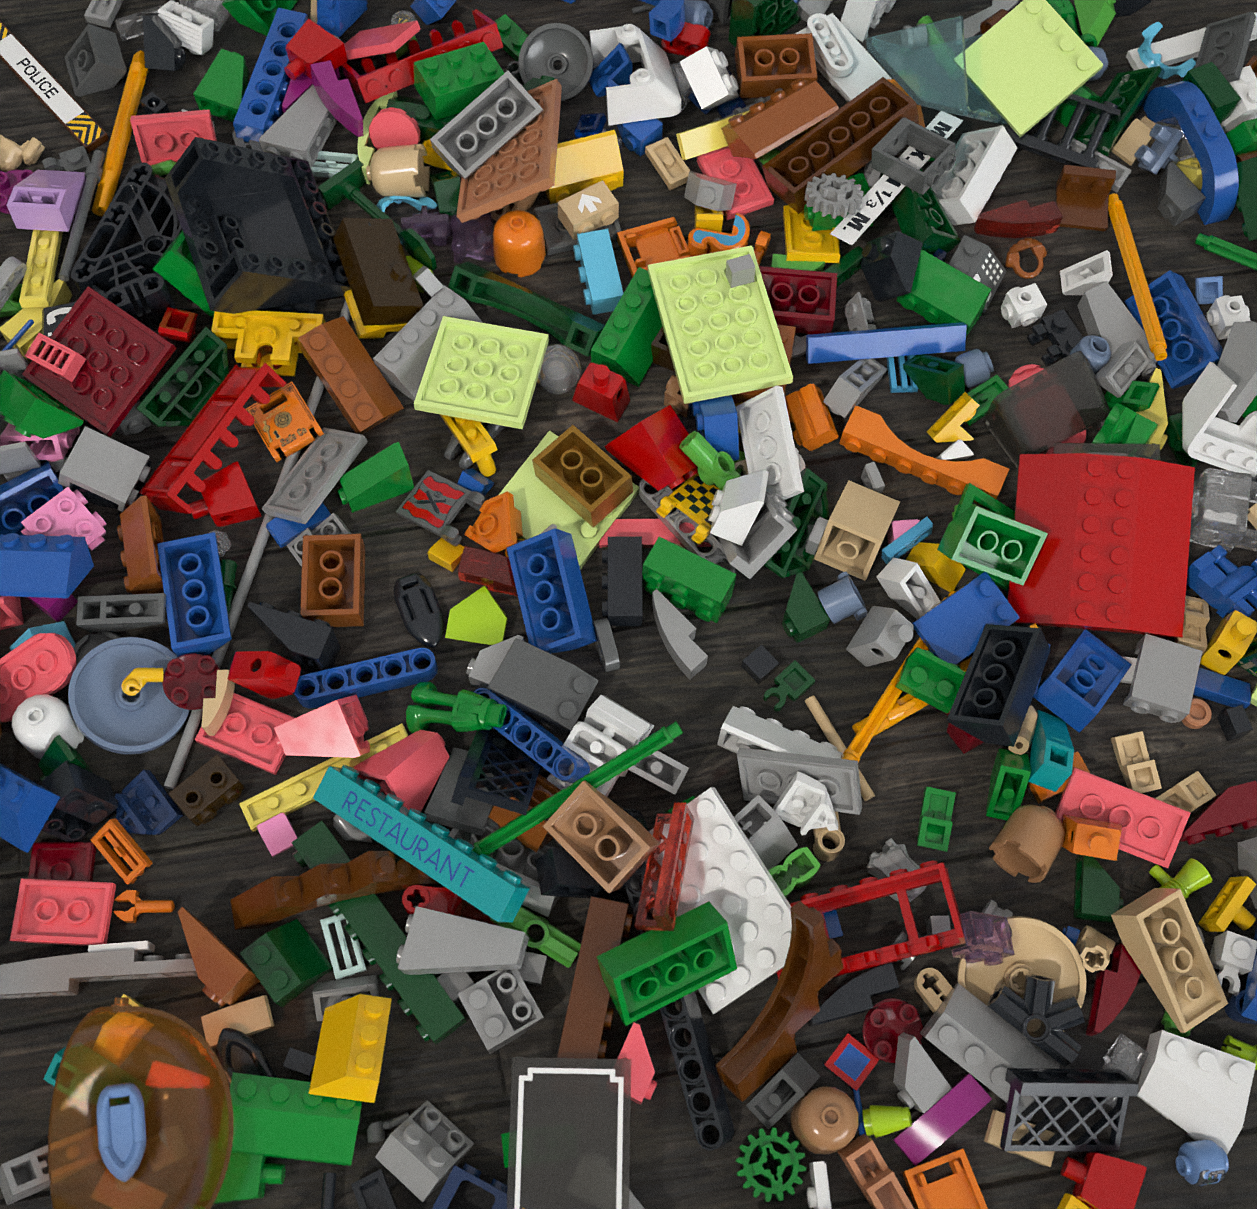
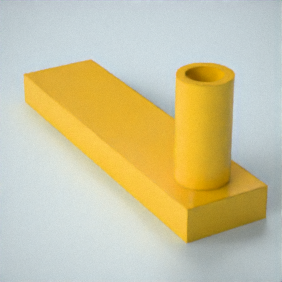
M440 414L471 461L477 463L480 473L485 477L492 476L496 472V466L491 453L498 449L481 422Z

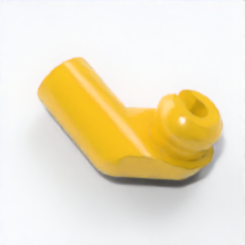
M163 668L133 669L122 682L123 692L129 696H135L147 682H163Z

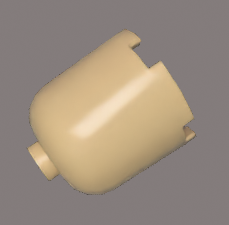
M412 144L378 149L373 154L370 165L366 168L367 179L372 181L377 193L384 197H427L425 191L430 189V167H424L423 156H427L425 146L423 144Z

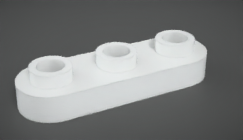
M817 13L810 16L807 21L806 32L812 33L813 45L829 73L836 77L847 76L852 70L853 57L833 22L825 14Z

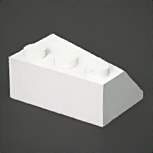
M1161 1030L1149 1036L1138 1083L1137 1097L1166 1119L1176 1123L1195 1141L1212 1140L1227 1155L1243 1127L1256 1064Z

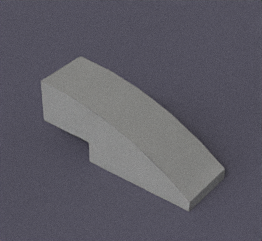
M656 589L652 592V607L659 634L676 665L691 680L706 666L708 656L693 641L696 628Z

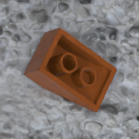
M182 907L178 911V915L198 978L206 985L202 991L222 1007L226 1003L230 1006L240 1003L260 981L236 954L198 918Z

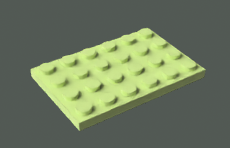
M752 246L648 265L650 282L684 404L793 382L791 368ZM750 254L755 265L754 282L731 288L726 278V261Z

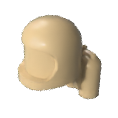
M0 134V171L17 170L23 160L29 166L35 164L45 147L34 137L19 146Z

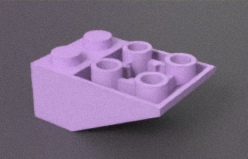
M36 170L15 185L6 206L16 228L69 232L85 185V172Z

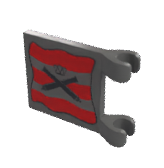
M427 470L396 510V513L440 536L451 545L457 546L461 542L462 537L458 535L459 531L456 528L449 526L465 503L479 511L485 502V497L479 492L470 491Z

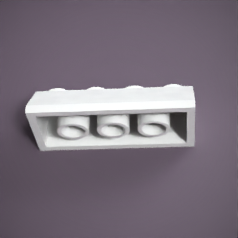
M1003 125L962 133L955 146V164L949 171L946 170L940 176L938 183L932 187L953 225L976 222L1007 165L1011 162L1017 146Z
M733 706L721 727L717 743L718 746L737 753L739 748H749L841 759L842 753L837 751L834 745L827 742L818 743L811 740L810 736L800 730L790 731L784 728L779 721L771 718L766 720L756 716L753 710L743 706L739 708Z

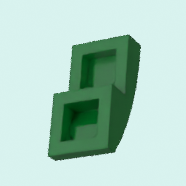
M1132 381L1130 387L1119 398L1107 391L1100 404L1102 412L1110 413L1115 404L1119 403L1134 412L1147 410L1150 408L1160 386L1158 383Z
M925 787L918 827L917 846L947 852L953 823L951 822L956 792Z

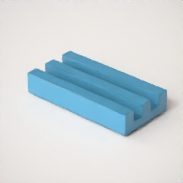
M915 355L907 356V360H910ZM898 356L901 386H897L894 357H886L890 393L917 392L918 387L911 378V386H908L907 375L903 369V364L905 363L904 356Z
M925 517L882 549L881 558L888 564L893 558H900L931 535L933 523L928 517Z

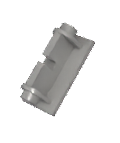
M857 292L844 306L849 330L876 329L875 325L868 324L874 321L871 303L866 298H861L860 292Z

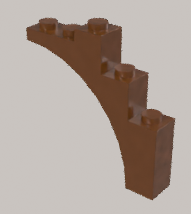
M368 851L347 863L319 864L299 876L270 877L230 901L235 930L259 929L294 914L327 904L371 894L404 890L412 885L432 887L439 884V882L400 856L394 855L392 851Z
M801 901L790 908L792 922L790 946L785 965L775 989L750 1029L734 1048L716 1064L721 1083L742 1102L797 1053L794 1040L796 1037L795 1033L820 1011L817 997L819 995L818 990L843 969L842 950L833 939H828L826 936L823 916L815 908L809 909Z

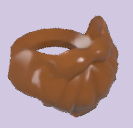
M1025 238L1024 240H1019L1007 252L1005 266L1013 268L1014 272L1021 278H1034L1042 271L1043 258L1046 257L1047 251L1043 244L1036 239ZM1032 250L1038 260L1035 271L1027 273L1021 269L1019 265V251Z

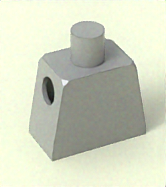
M872 606L846 650L865 667L894 660L905 643L912 639L914 626L895 609Z

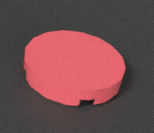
M392 107L382 109L373 117L369 126V137L373 146L378 150L389 146L419 144L420 129L416 120L413 117L410 118L406 114L407 112L402 109Z

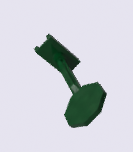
M358 159L318 186L319 192L324 196V205L328 210L347 198L349 201H354L373 219H391L360 192L359 188L366 184V180L362 171L364 164ZM393 221L399 240L408 254L434 271L437 268L435 256L425 240L412 228L402 230Z

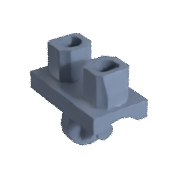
M1155 124L1149 135L1155 142L1150 148L1142 145L1134 154L1135 158L1140 162L1138 167L1144 171L1147 170L1157 174L1160 168L1164 169L1169 162L1173 161L1177 164L1179 158L1174 154L1179 148L1177 144L1184 133L1178 129Z

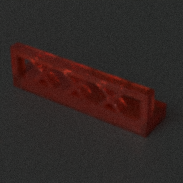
M674 803L672 814H657L653 837L661 844L648 857L635 920L637 930L674 931L694 824V817L686 803ZM664 824H670L667 839L662 834ZM665 851L663 863L661 866L657 862V858L659 854ZM659 879L657 893L655 894L652 891V884ZM654 907L652 916L655 920H645L647 911Z

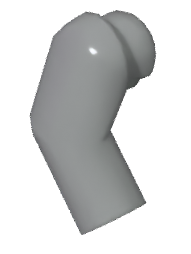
M337 814L333 817L334 828L344 840L355 842L373 841V838Z

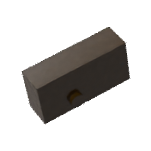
M343 218L333 239L363 325H397L408 323L422 309L423 303L392 219Z

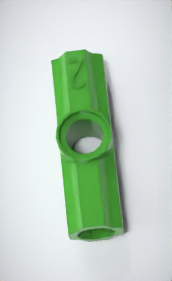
M693 431L681 442L679 448L698 467L699 477L706 485L711 486L715 484L722 491L726 481L741 477L735 471V464L731 456L724 451L718 453L699 432Z
M522 906L513 922H497L490 918L491 921L501 927L525 932L529 937L527 946L537 948L570 968L580 951L581 942L551 925L547 919L533 914ZM538 924L542 926L545 933L544 937L539 940L533 939L529 934L530 925Z

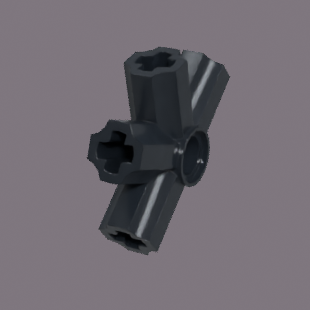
M1026 975L1023 998L1003 983L990 996L987 1006L1063 1067L1071 1064L1079 1055L1082 1045L1063 1030L1085 1022L1084 1015L1075 996L1072 994L1052 1002L1055 980L1040 975ZM1040 1019L1041 1026L1037 1031H1027V1024L1030 1020Z

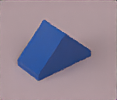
M621 43L592 72L589 82L597 97L606 95L607 81L609 79H612L619 86L630 84L633 63L624 45Z

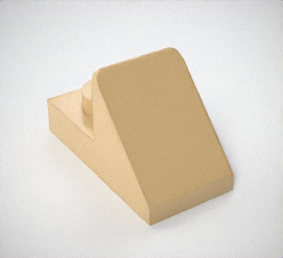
M1146 116L1141 120L1136 118L1111 152L1132 166L1137 161L1134 154L1142 145L1150 148L1155 142L1149 136L1155 123Z

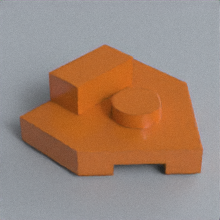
M507 491L486 500L479 510L481 514L473 526L470 525L464 534L493 553L517 544V538L523 536L521 511L514 507V496Z

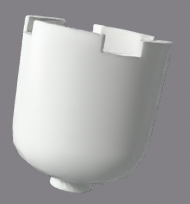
M43 694L29 697L17 707L13 714L12 729L15 738L36 758L41 759L53 739L58 735L63 737L75 749L79 742L82 743L84 740V735L73 721L69 706L51 695Z

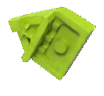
M483 586L450 609L445 638L487 645H495L504 641L508 618L486 586Z

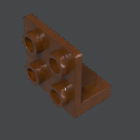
M1064 165L1056 183L1055 225L1059 227L1106 231L1108 228V194L1116 180V170Z

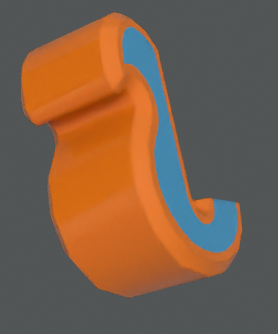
M736 212L732 234L696 227L688 235L689 255L693 257L748 246L749 222L744 215Z

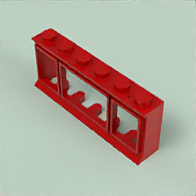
M475 9L472 13L477 27L476 30L465 33L463 24L455 20L451 25L455 36L454 39L443 43L440 32L432 29L429 32V37L433 47L420 51L418 42L411 38L407 41L410 56L398 61L395 52L386 53L384 55L388 65L375 70L373 61L369 57H363L361 64L365 75L360 76L347 63L341 66L351 88L364 99L365 103H368L414 84V62L481 42H485L490 52L503 48L497 24Z
M266 363L262 367H239L235 365L139 493L143 496L147 495L150 502L160 510L191 514L193 509L180 499L177 494L185 484L196 492H203L205 490L206 484L194 472L201 462L205 463L210 469L218 470L222 467V461L210 450L218 439L227 447L235 448L238 445V439L227 430L232 420L236 418L244 426L253 425L254 417L243 408L250 396L259 404H268L270 396L261 387H284L286 382Z
M928 861L920 864V869L908 872L907 869H899L890 872V877L880 880L877 877H869L860 880V885L848 888L847 885L832 887L829 889L830 893L818 896V893H809L800 897L804 905L809 909L815 908L825 920V912L893 894L898 896L909 941L842 958L843 969L834 977L969 943L962 924L948 869L944 863L938 864V861ZM942 882L955 929L919 938L907 891ZM797 902L790 903L791 907H793ZM825 921V923H824L825 933H826V936H827L828 939H829V933H828V929H827V925H826V921ZM783 968L777 972L778 980Z

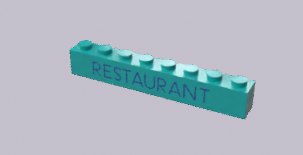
M343 765L342 768L328 767L313 799L495 921H514L530 890L529 887L521 883V876L510 870L503 871L496 867L498 862L485 854H476L472 851L473 845L459 838L457 840L449 836L450 831L447 828L436 823L430 824L426 821L427 816L424 813L413 808L407 809L403 806L404 801L389 793L387 795L380 791L382 787L374 781L359 778V772L356 769L347 765Z

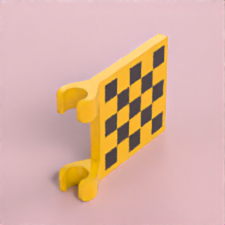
M696 473L669 496L662 498L660 501L661 505L655 512L665 518L674 507L678 508L699 524L695 530L696 533L692 535L691 539L700 545L710 534L712 522L708 521L713 508V505H711L713 497L719 488L715 485H706L699 477V474Z

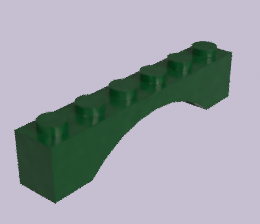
M469 261L454 267L448 288L459 296L523 318L550 333L564 346L587 357L591 355V349L605 325Z

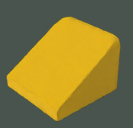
M440 538L428 550L427 554L429 560L453 572L468 549L460 544L453 546L443 538Z

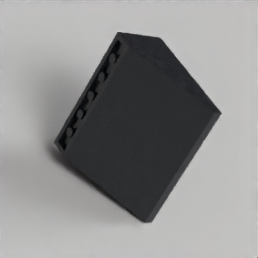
M198 137L193 139L165 177V181L210 311L236 314L344 296L346 291L351 290L333 239L336 233L308 161Z

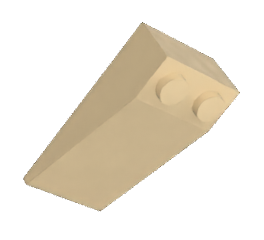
M1154 888L1111 915L1123 945L1181 1033H1186L1228 1004L1181 889Z

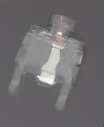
M1207 468L1194 482L1190 542L1212 548L1221 545L1227 552H1230L1234 547L1257 551V530L1247 528L1249 502L1257 503V482L1251 481V474Z

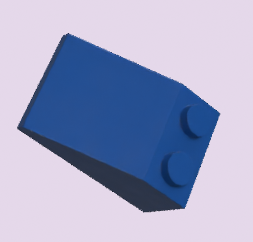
M983 572L968 581L912 624L914 630L934 656L956 665L975 651L985 624L1010 626L1020 617L988 573Z
M1084 629L1043 680L1033 697L1080 733L1099 713L1132 664Z

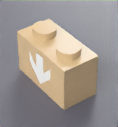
M603 180L558 202V218L573 240L577 239V234L592 232L604 225H610L619 217V203Z

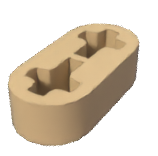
M925 968L915 976L914 987L931 1011L935 1013L942 1004L940 997L945 1000L953 989L952 986L934 968ZM923 975L927 978L932 976L935 978L936 982L933 986L939 993L938 995L932 988L925 989L922 986L925 982Z

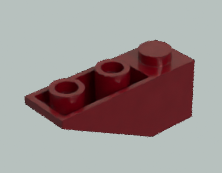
M1257 781L1229 787L1217 795L1184 829L1179 842L1187 841L1188 845H1192L1206 840L1205 836L1215 833L1216 838L1233 833V828L1242 826L1244 830L1257 827Z

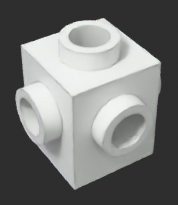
M1036 283L1022 288L1015 287L1006 293L1001 305V313L1004 319L1009 321L1012 328L1021 325L1029 326L1036 320L1041 319L1047 303Z
M1225 295L1217 298L1207 312V322L1212 327L1217 340L1228 339L1234 322L1251 321L1249 308L1244 304L1242 295L1233 297Z

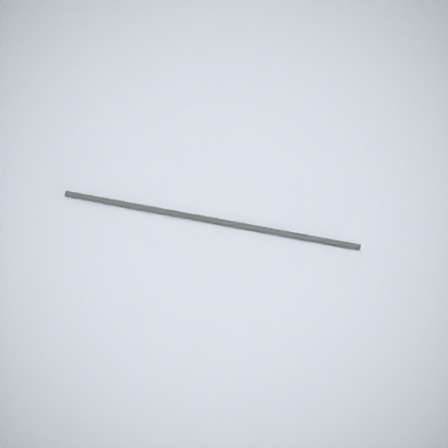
M345 300L339 318L344 316L349 323L351 314ZM318 376L307 401V406L313 416L324 390V385ZM301 449L286 457L274 492L297 463ZM266 514L264 516L231 604L230 613L228 614L231 637L270 536L266 524L275 518ZM230 641L213 652L212 658L219 668L222 665ZM203 708L191 711L164 783L165 788L173 790L177 786L202 719Z

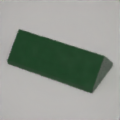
M1160 66L1117 73L1098 103L1102 104L1103 101H1107L1117 105V109L1121 110V116L1119 121L1109 120L1096 151L1108 157L1143 105L1147 95L1152 91L1162 70ZM1090 112L1075 134L1074 139L1087 145L1100 115Z

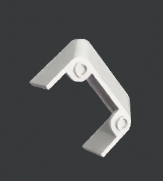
M632 24L590 31L593 68H596L619 43L624 45L632 63L641 62L643 67L631 74L630 84L606 88L608 125L671 117L680 113L681 97L664 50L643 31Z
M1209 362L1182 402V447L1194 459L1246 477L1250 475L1255 477L1257 475V411L1247 415L1240 426L1215 417L1237 385L1218 366Z

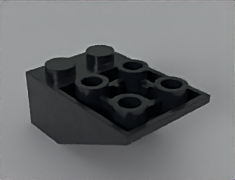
M252 602L248 603V607L258 625L294 663L300 665L301 670L314 673L333 668L341 646L329 623L320 619H314V622L303 619L304 617L301 614L290 610L284 613L265 602H260L259 605Z

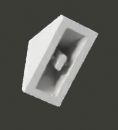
M1106 250L1060 270L1062 293L1064 295H1083L1085 291L1106 281L1109 283L1113 275L1110 252Z

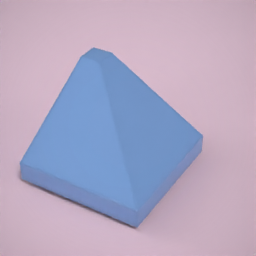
M1223 276L1195 278L1197 304H1211L1217 298L1223 296Z

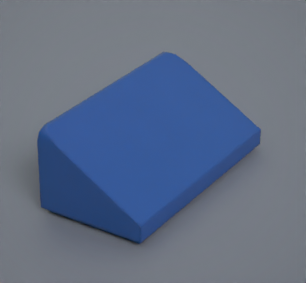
M1199 668L1193 695L1230 707L1243 705L1244 710L1250 706V683Z

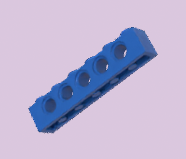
M282 8L277 9L233 122L236 137L242 138L244 142H249V140L259 142L260 137L283 113L282 103L291 78L284 71V67L290 63L286 45L308 20L306 13Z

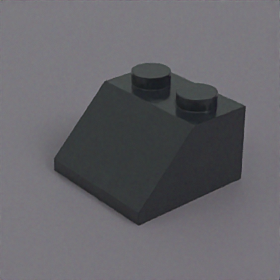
M899 231L867 242L862 252L861 268L876 301L883 302L911 293L923 245L922 242Z

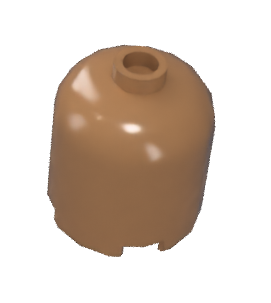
M1035 805L1020 806L1011 814L991 843L989 849L995 852L993 860L1012 876L1016 877L1019 872L1029 876L1028 881L1031 883L1041 882L1046 877L1064 843V826L1056 817L1054 811L1048 807Z
M822 1086L806 1092L795 1103L791 1112V1128L803 1148L815 1154L828 1155L841 1150L854 1138L858 1129L859 1114L854 1102L845 1092L835 1087Z

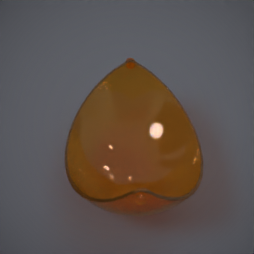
M115 997L114 1004L92 1010L78 1024L67 1044L59 1066L50 1111L48 1168L53 1209H211L223 1184L232 1150L234 1132L232 1098L224 1070L216 1054L199 1032L188 1023L162 1010L132 1006V1004H129V997ZM130 1082L137 1086L144 1100L147 1143L139 1168L133 1177L126 1182H122L109 1172L101 1158L98 1149L96 1107L98 1097L106 1086ZM130 1096L110 1099L111 1105L130 1102Z

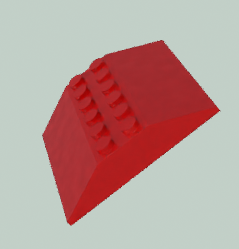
M1087 453L1020 454L1014 520L1045 531L1048 535L1024 585L1009 581L1007 601L1020 617L1014 623H1036V625L1182 638L1195 467L1141 457Z

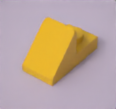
M964 392L930 427L927 433L936 443L955 442L958 439L962 441L974 440L960 425L963 422L969 421L975 415L976 409L980 405Z

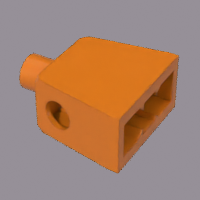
M1063 815L1062 825L1065 830L1063 848L1074 854L1117 860L1122 830L1121 824Z

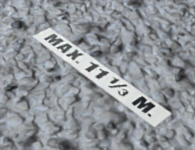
M941 110L926 129L947 139L963 120ZM909 146L898 159L920 170L931 156ZM883 175L862 198L860 210H856L854 215L848 213L846 218L830 234L853 245L905 185Z

